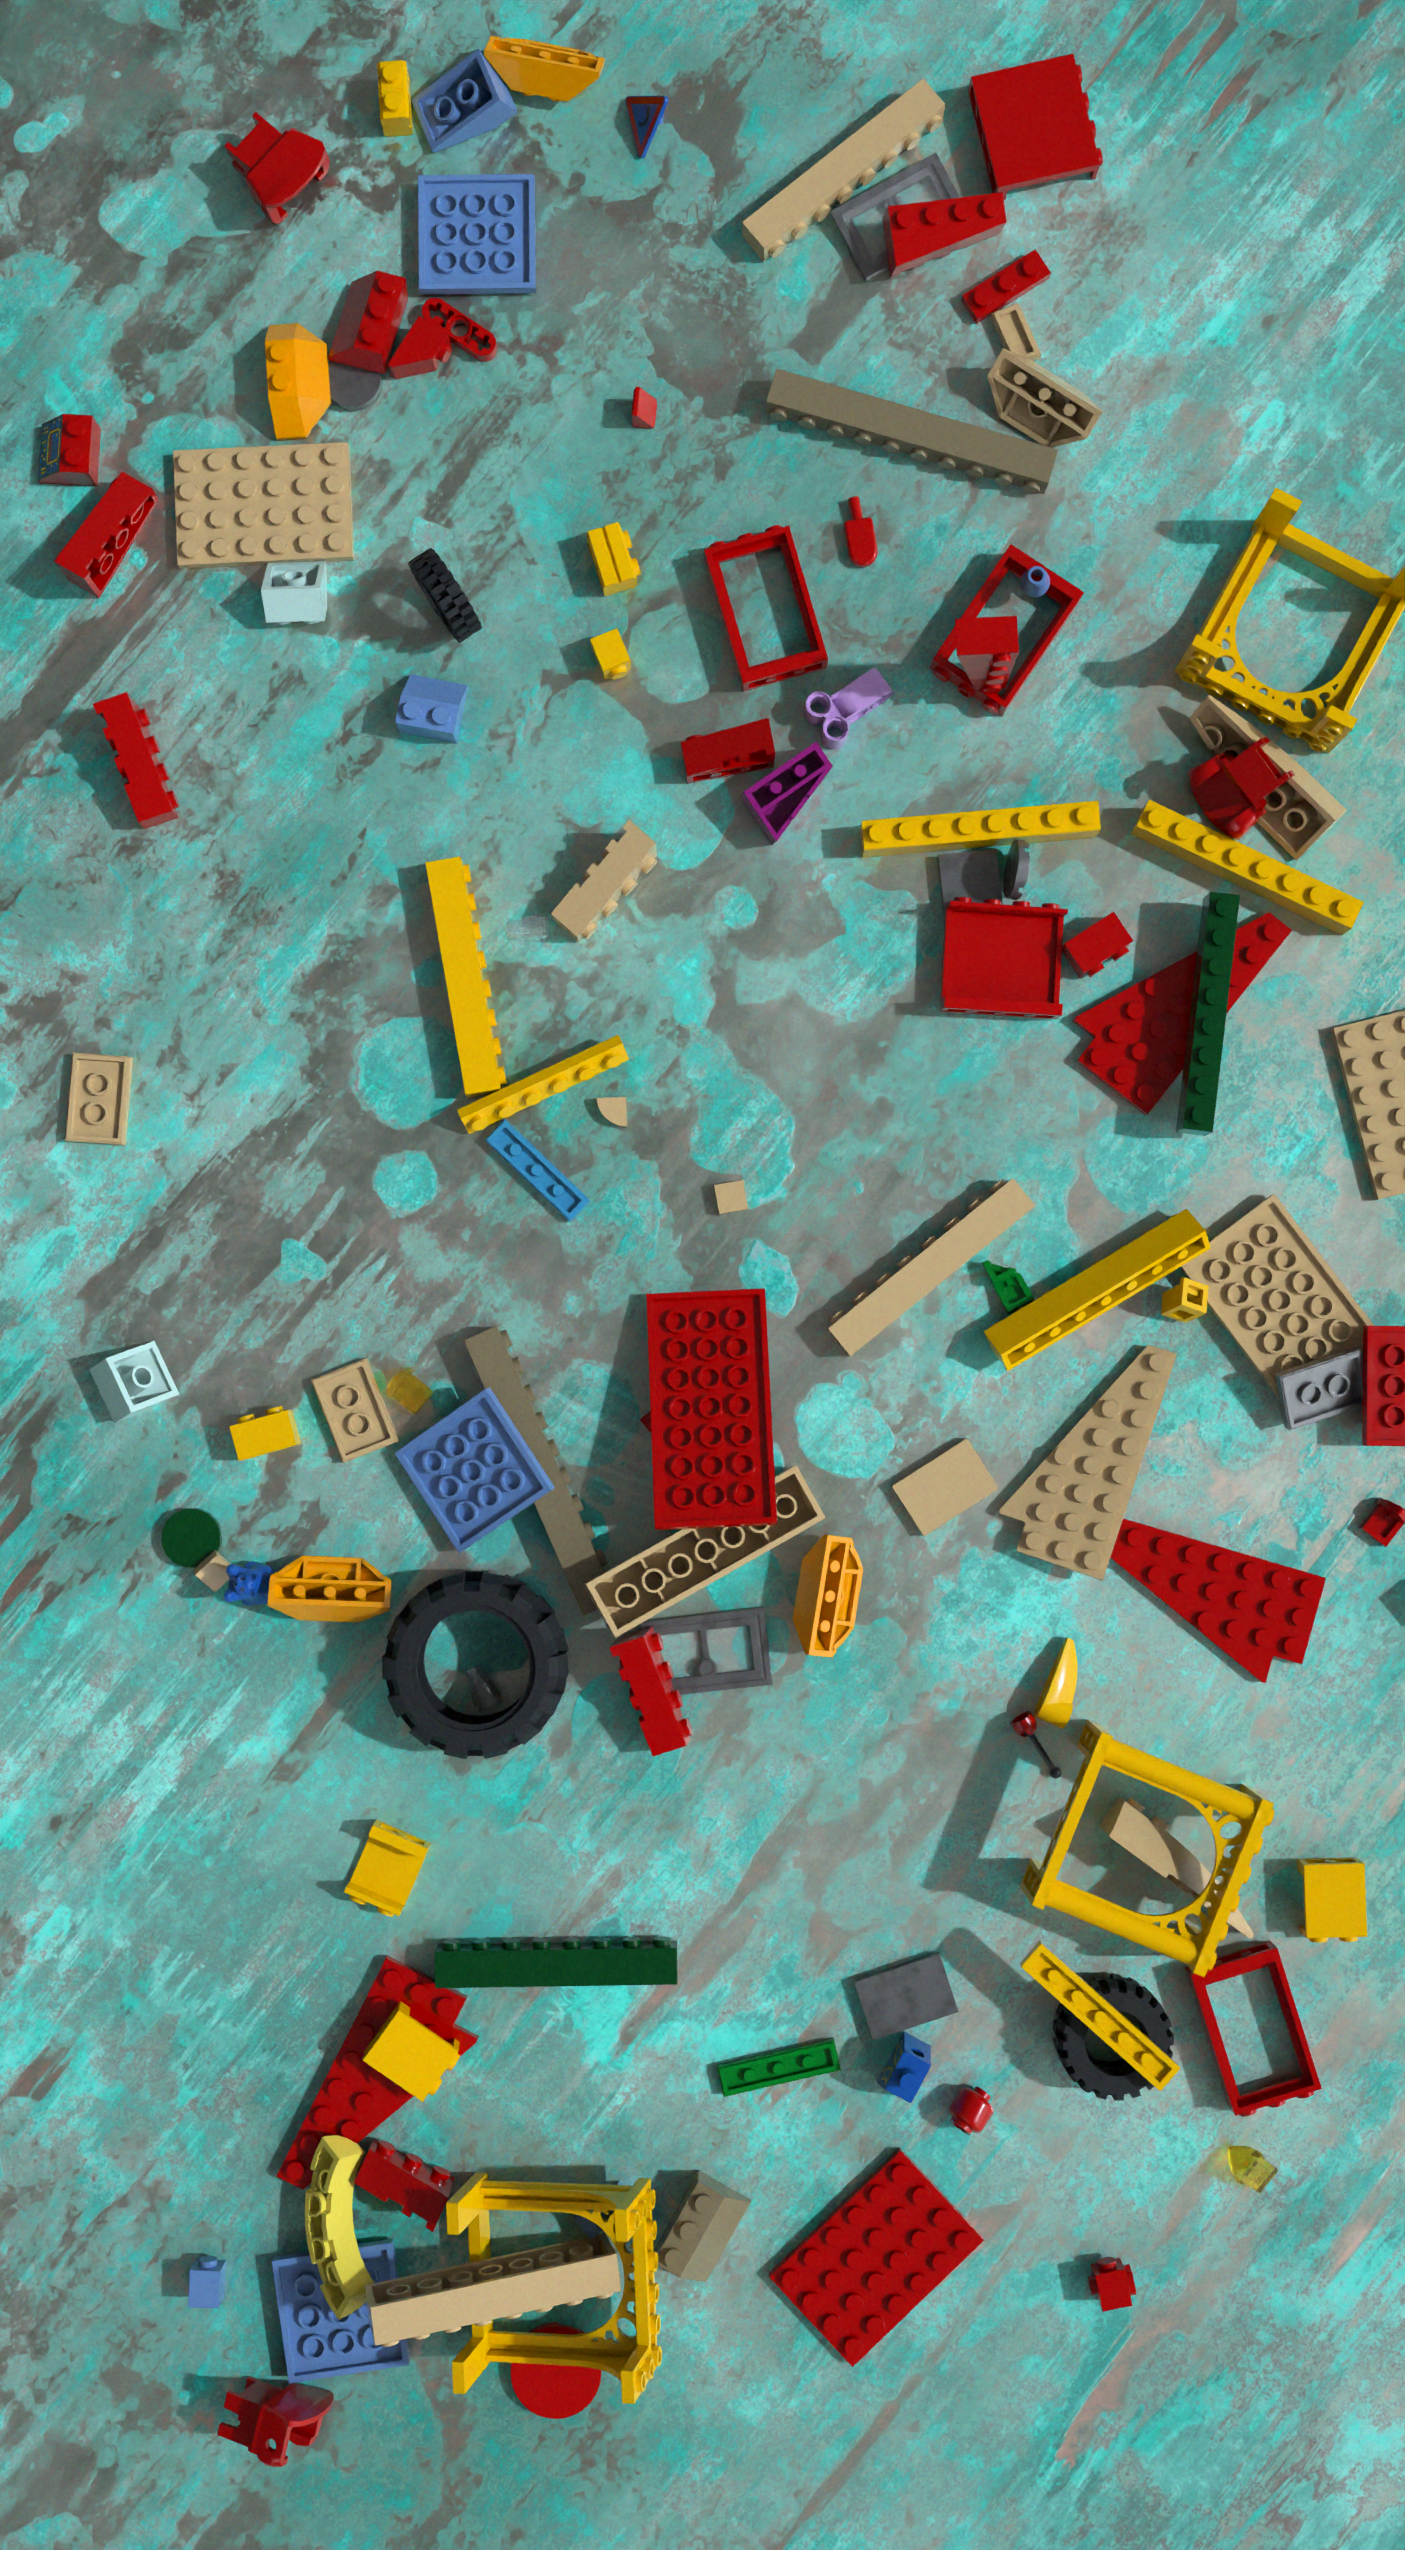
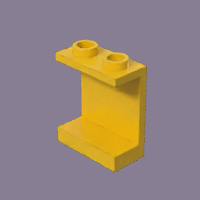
M376 1820L372 1825L367 1843L344 1892L349 1894V1898L356 1903L365 1905L368 1902L377 1906V1911L390 1917H393L394 1914L400 1916L431 1843Z
M1356 1857L1297 1859V1871L1303 1875L1305 1925H1299V1932L1306 1938H1309V1941L1316 1943L1327 1942V1938L1339 1937L1340 1941L1355 1942L1358 1940V1937H1367L1365 1863Z
M400 2001L365 2049L363 2061L423 2102L428 2094L433 2096L442 2083L440 2077L446 2069L452 2070L459 2060V2041L454 2039L450 2044L409 2016L410 2007Z

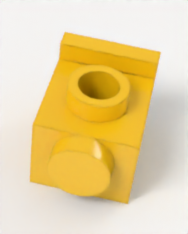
M1185 1277L1181 1278L1180 1284L1163 1292L1161 1315L1187 1323L1206 1314L1209 1286Z

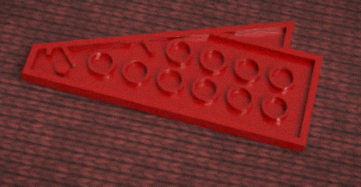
M1270 912L1236 930L1227 1013L1292 931V929ZM1197 951L1083 1012L1072 1021L1094 1038L1076 1062L1145 1116L1152 1110L1183 1070Z
M1123 1518L1110 1558L1256 1679L1266 1683L1273 1656L1299 1664L1303 1663L1324 1588L1325 1577Z
M387 1955L277 2177L304 2190L311 2184L313 2170H310V2166L322 2137L337 2135L348 2138L358 2144L413 2097L412 2094L363 2061L365 2049L400 2001L410 2007L409 2016L450 2044L454 2039L459 2041L458 2054L461 2056L477 2042L479 2037L455 2024L467 1999V1995L453 1988H435V1979Z

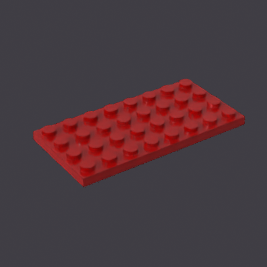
M765 1288L646 1294L655 1530L777 1525Z

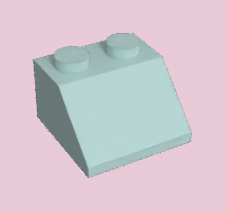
M326 561L267 563L261 587L266 623L275 622L279 625H285L290 622L304 621L308 624L325 621L328 607Z
M155 1341L108 1357L89 1369L114 1423L138 1415L179 1395Z

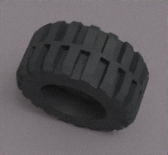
M1103 1974L1093 1976L1094 1981L1087 1984L1116 2010L1131 2014L1137 2020L1140 2031L1172 2059L1173 2052L1170 2049V2046L1174 2045V2035L1170 2030L1172 2025L1164 2008L1145 1986H1140L1136 1980L1130 1977L1125 1980L1119 1974H1111L1110 1978H1105ZM1059 2003L1056 2010L1058 2019L1053 2020L1054 2046L1066 2072L1074 2082L1079 2084L1082 2090L1087 2093L1093 2091L1097 2098L1104 2100L1107 2099L1108 2095H1111L1114 2101H1123L1124 2094H1130L1133 2099L1141 2096L1139 2090L1145 2086L1148 2090L1154 2087L1123 2058L1117 2061L1106 2062L1092 2057L1085 2044L1089 2027L1062 2003Z

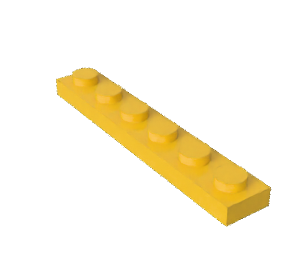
M616 1035L458 1109L457 1112L466 1130L471 1134L475 1131L483 1130L488 1125L503 1118H508L522 1109L536 1105L552 1095L564 1092L568 1088L582 1081L589 1080L599 1073L615 1068L629 1060V1057L619 1035Z
M1039 1941L1021 1961L1020 1966L1159 2091L1180 2070L1179 2065L1042 1942Z

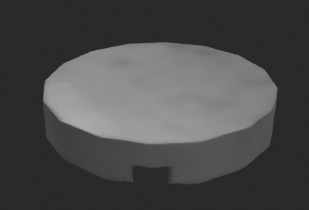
M329 361L330 394L333 404L346 408L349 411L366 409L376 401L382 387L380 373Z
M1015 839L1008 852L1004 871V895L1007 899L1018 900L1022 897V892H1018L1019 888H1024L1027 883L1030 856L1029 852H1025V848H1029V844L1025 840Z

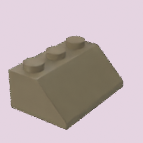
M698 2170L654 2248V2252L658 2254V2266L679 2278L706 2282L751 2200Z

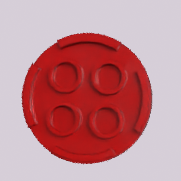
M558 2322L546 2323L529 2331L530 2333L569 2335L585 2333L581 2329L578 2330L568 2325L558 2324ZM511 2363V2382L516 2396L528 2410L541 2417L562 2419L581 2412L594 2399L600 2386L602 2370L580 2366Z

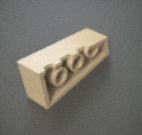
M630 819L622 827L626 830V833L621 839H612L605 847L606 850L602 855L604 858L602 862H593L582 878L585 882L582 885L576 883L551 913L552 919L577 942H580L583 937L586 940L590 938L597 930L598 926L596 923L603 915L606 918L609 917L618 906L616 901L622 894L625 896L629 895L636 887L637 882L635 880L642 872L645 874L649 873L657 863L655 859L657 857L656 842Z

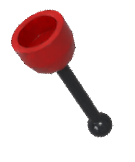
M1031 1711L1021 1713L1011 1721L1010 1725L1019 1736L1031 1739L1049 1767L1050 1776L1054 1779L1059 1778L1062 1773L1061 1769L1053 1764L1034 1734L1037 1729V1722Z

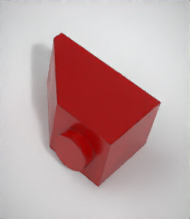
M418 316L388 363L391 377L397 380L436 371L440 364L446 363L451 355L452 346L449 334Z

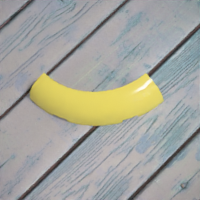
M332 2135L322 2137L310 2166V2170H313L311 2188L306 2190L305 2230L311 2263L313 2265L317 2264L324 2283L320 2285L321 2291L329 2307L339 2320L352 2314L366 2303L364 2285L373 2284L374 2281L370 2277L359 2252L354 2232L352 2211L354 2181L365 2151L348 2138Z

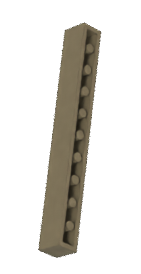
M777 368L766 400V414H769L775 420H790L797 422L806 429L818 428L825 430L827 434L833 437L846 436L853 438L855 442L861 445H877L889 453H905L917 461L924 462L929 460L938 463L944 469L953 470L956 468L966 471L972 477H988L1003 486L1012 484L1022 487L1024 491L1031 494H1038L1039 492L1045 494L1058 449Z
M495 1326L465 1339L464 1342L484 1388H491L555 1487V1489L541 1497L534 1504L584 1616L597 1610L583 1584L604 1573V1566L608 1565L602 1549H595L592 1539L596 1535L589 1521L584 1523L580 1511L584 1510L578 1494L572 1495L568 1484L572 1483L566 1466L560 1468L556 1459L560 1452L555 1440H548L544 1429L548 1428L546 1419L542 1411L537 1413L532 1402L537 1399L530 1384L524 1385L521 1374L525 1373L518 1357L513 1358L509 1350V1347L513 1346L511 1338L506 1329L501 1331L499 1326Z

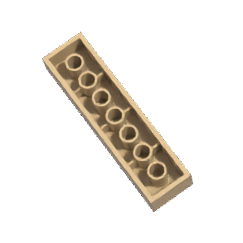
M797 1465L775 1476L777 1525L680 1529L584 1583L583 1585L611 1636L614 1638L618 1637L825 1519L826 1517Z
M605 2233L596 2235L592 2239L588 2237L364 2285L369 2325L375 2346L381 2345L383 2347L396 2345L399 2343V2340L408 2338L414 2340L425 2339L430 2336V2333L439 2331L445 2333L456 2332L466 2325L484 2326L497 2318L515 2319L522 2316L524 2312L533 2310L536 2312H546L551 2310L553 2306L560 2304L578 2305L583 2302V2299L587 2298L605 2299L611 2297L614 2292L621 2291L617 2254Z

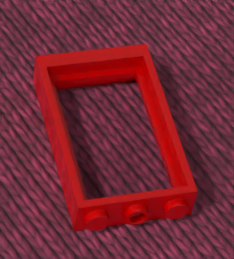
M771 526L764 533L757 535L752 533L743 534L736 541L729 543L718 541L704 549V561L743 692L827 668L828 656L789 526ZM781 546L811 650L749 667L719 563Z
M1012 544L1005 551L961 618H977L1008 571L1020 579L1027 569L1034 566H1040L1048 573L1050 586L1045 595L1060 604L1061 608L1002 695L975 690L966 672L948 661L956 649L955 627L932 659L930 669L933 670V675L943 682H951L957 686V690L967 698L974 697L982 703V707L987 712L994 715L998 713L1002 717L1080 603L1084 594L1082 590ZM1031 575V578L1034 581H1040L1042 579V577L1039 575Z
M1271 1941L1217 1957L1212 1970H1207L1205 1977L1195 1974L1189 1967H1185L1228 2107L1235 2116H1250L1256 2113L1259 2108L1265 2106L1271 2108L1279 2107L1285 2104V2100L1294 2097L1300 2099L1312 2096L1314 2091L1322 2089L1278 1948ZM1268 1966L1302 2076L1239 2095L1206 1985Z

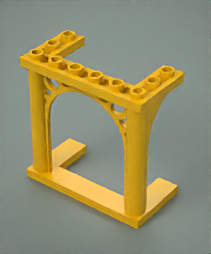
M1275 488L1250 528L1252 534L1201 629L1178 662L1174 672L1179 674L1180 679L1189 684L1196 683L1204 687L1209 695L1216 698H1225L1231 702L1234 708L1257 715V719L1267 725H1276L1283 729V733L1293 739L1300 738L1308 742L1313 750L1321 753H1330L1356 724L1358 719L1349 715V712L1402 612H1405V564L1391 578L1294 527L1289 523L1298 511L1302 501ZM1276 544L1380 598L1341 671L1325 685L1307 692L1289 693L1266 686L1247 670L1237 650L1235 631L1239 613ZM1222 640L1228 643L1229 649H1223ZM1221 657H1228L1234 662L1233 668L1225 672L1215 669L1214 664ZM1237 673L1243 677V682L1231 676ZM1259 690H1265L1266 695L1259 692ZM1320 694L1329 695V698L1324 701L1327 704L1325 708L1322 700L1319 698ZM1308 699L1314 704L1316 716L1313 719L1303 715L1301 711V702ZM1288 700L1294 704V710L1291 709V707L1288 705H1283L1284 701Z
M1087 1719L1076 1745L1085 1755V1758L1043 1862L1030 1859L1020 1887L1031 1905L1043 1910L1045 1905L1185 1963L1193 1973L1205 1977L1207 1970H1212L1217 1958L1215 1950L1219 1941L1222 1942L1227 1935L1229 1915L1231 1912L1234 1913L1239 1905L1240 1895L1238 1893L1242 1883L1246 1884L1250 1877L1252 1868L1249 1865L1253 1855H1257L1261 1850L1263 1830L1273 1820L1275 1812L1273 1809L1274 1803L1247 1785L1242 1784L1240 1790L1237 1791L1117 1741L1098 1723ZM1102 1765L1185 1799L1195 1806L1206 1819L1215 1843L1214 1869L1204 1890L1187 1906L1166 1914L1150 1915L1138 1913L1056 1879ZM1201 1802L1207 1804V1806L1204 1807ZM1213 1810H1217L1221 1815L1222 1811L1228 1813L1221 1816L1217 1821L1212 1817ZM1229 1822H1237L1241 1825L1239 1834L1233 1838H1223L1220 1835L1221 1828ZM1226 1846H1234L1229 1851L1230 1857H1225L1223 1854ZM1217 1876H1222L1220 1884L1215 1883ZM1204 1902L1211 1903L1210 1907L1207 1906V1916L1201 1912V1906ZM1193 1913L1199 1917L1201 1930L1188 1923L1185 1924V1918L1188 1914ZM1170 1921H1177V1928L1180 1934L1174 1932V1927H1167Z
M476 2172L446 2202L447 2234L459 2235L468 2226L469 2263L491 2258L489 2210L564 2212L587 2218L598 2225L611 2238L619 2252L624 2269V2290L618 2309L605 2324L593 2331L571 2335L494 2331L493 2320L484 2326L472 2324V2338L452 2361L453 2394H465L490 2362L580 2366L608 2372L621 2381L622 2403L635 2404L641 2392L645 2391L649 2379L653 2378L654 2371L657 2366H660L662 2360L661 2346H657V2335L660 2332L661 2319L660 2315L656 2314V2303L659 2300V2284L655 2283L654 2272L657 2271L658 2254L653 2251V2240L656 2239L657 2224L656 2221H652V2209L655 2207L656 2195L655 2190L651 2189V2178H638L634 2185L488 2180L487 2172ZM609 2210L614 2211L608 2220H604L601 2216V2212L608 2215ZM633 2238V2242L631 2244V2249H633V2251H628L626 2249L625 2242H628L630 2239ZM629 2273H634V2280L630 2279ZM632 2301L635 2303L633 2306L635 2313L628 2310V2302ZM620 2318H626L634 2324L636 2328L635 2336H628L622 2332L618 2324ZM606 2331H612L614 2336L606 2338Z

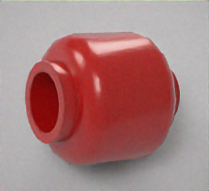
M977 2086L974 2090L966 2087L962 2088L949 2106V2113L952 2117L950 2122L967 2135H970L972 2132L980 2133L994 2113L992 2105L988 2102L991 2096Z

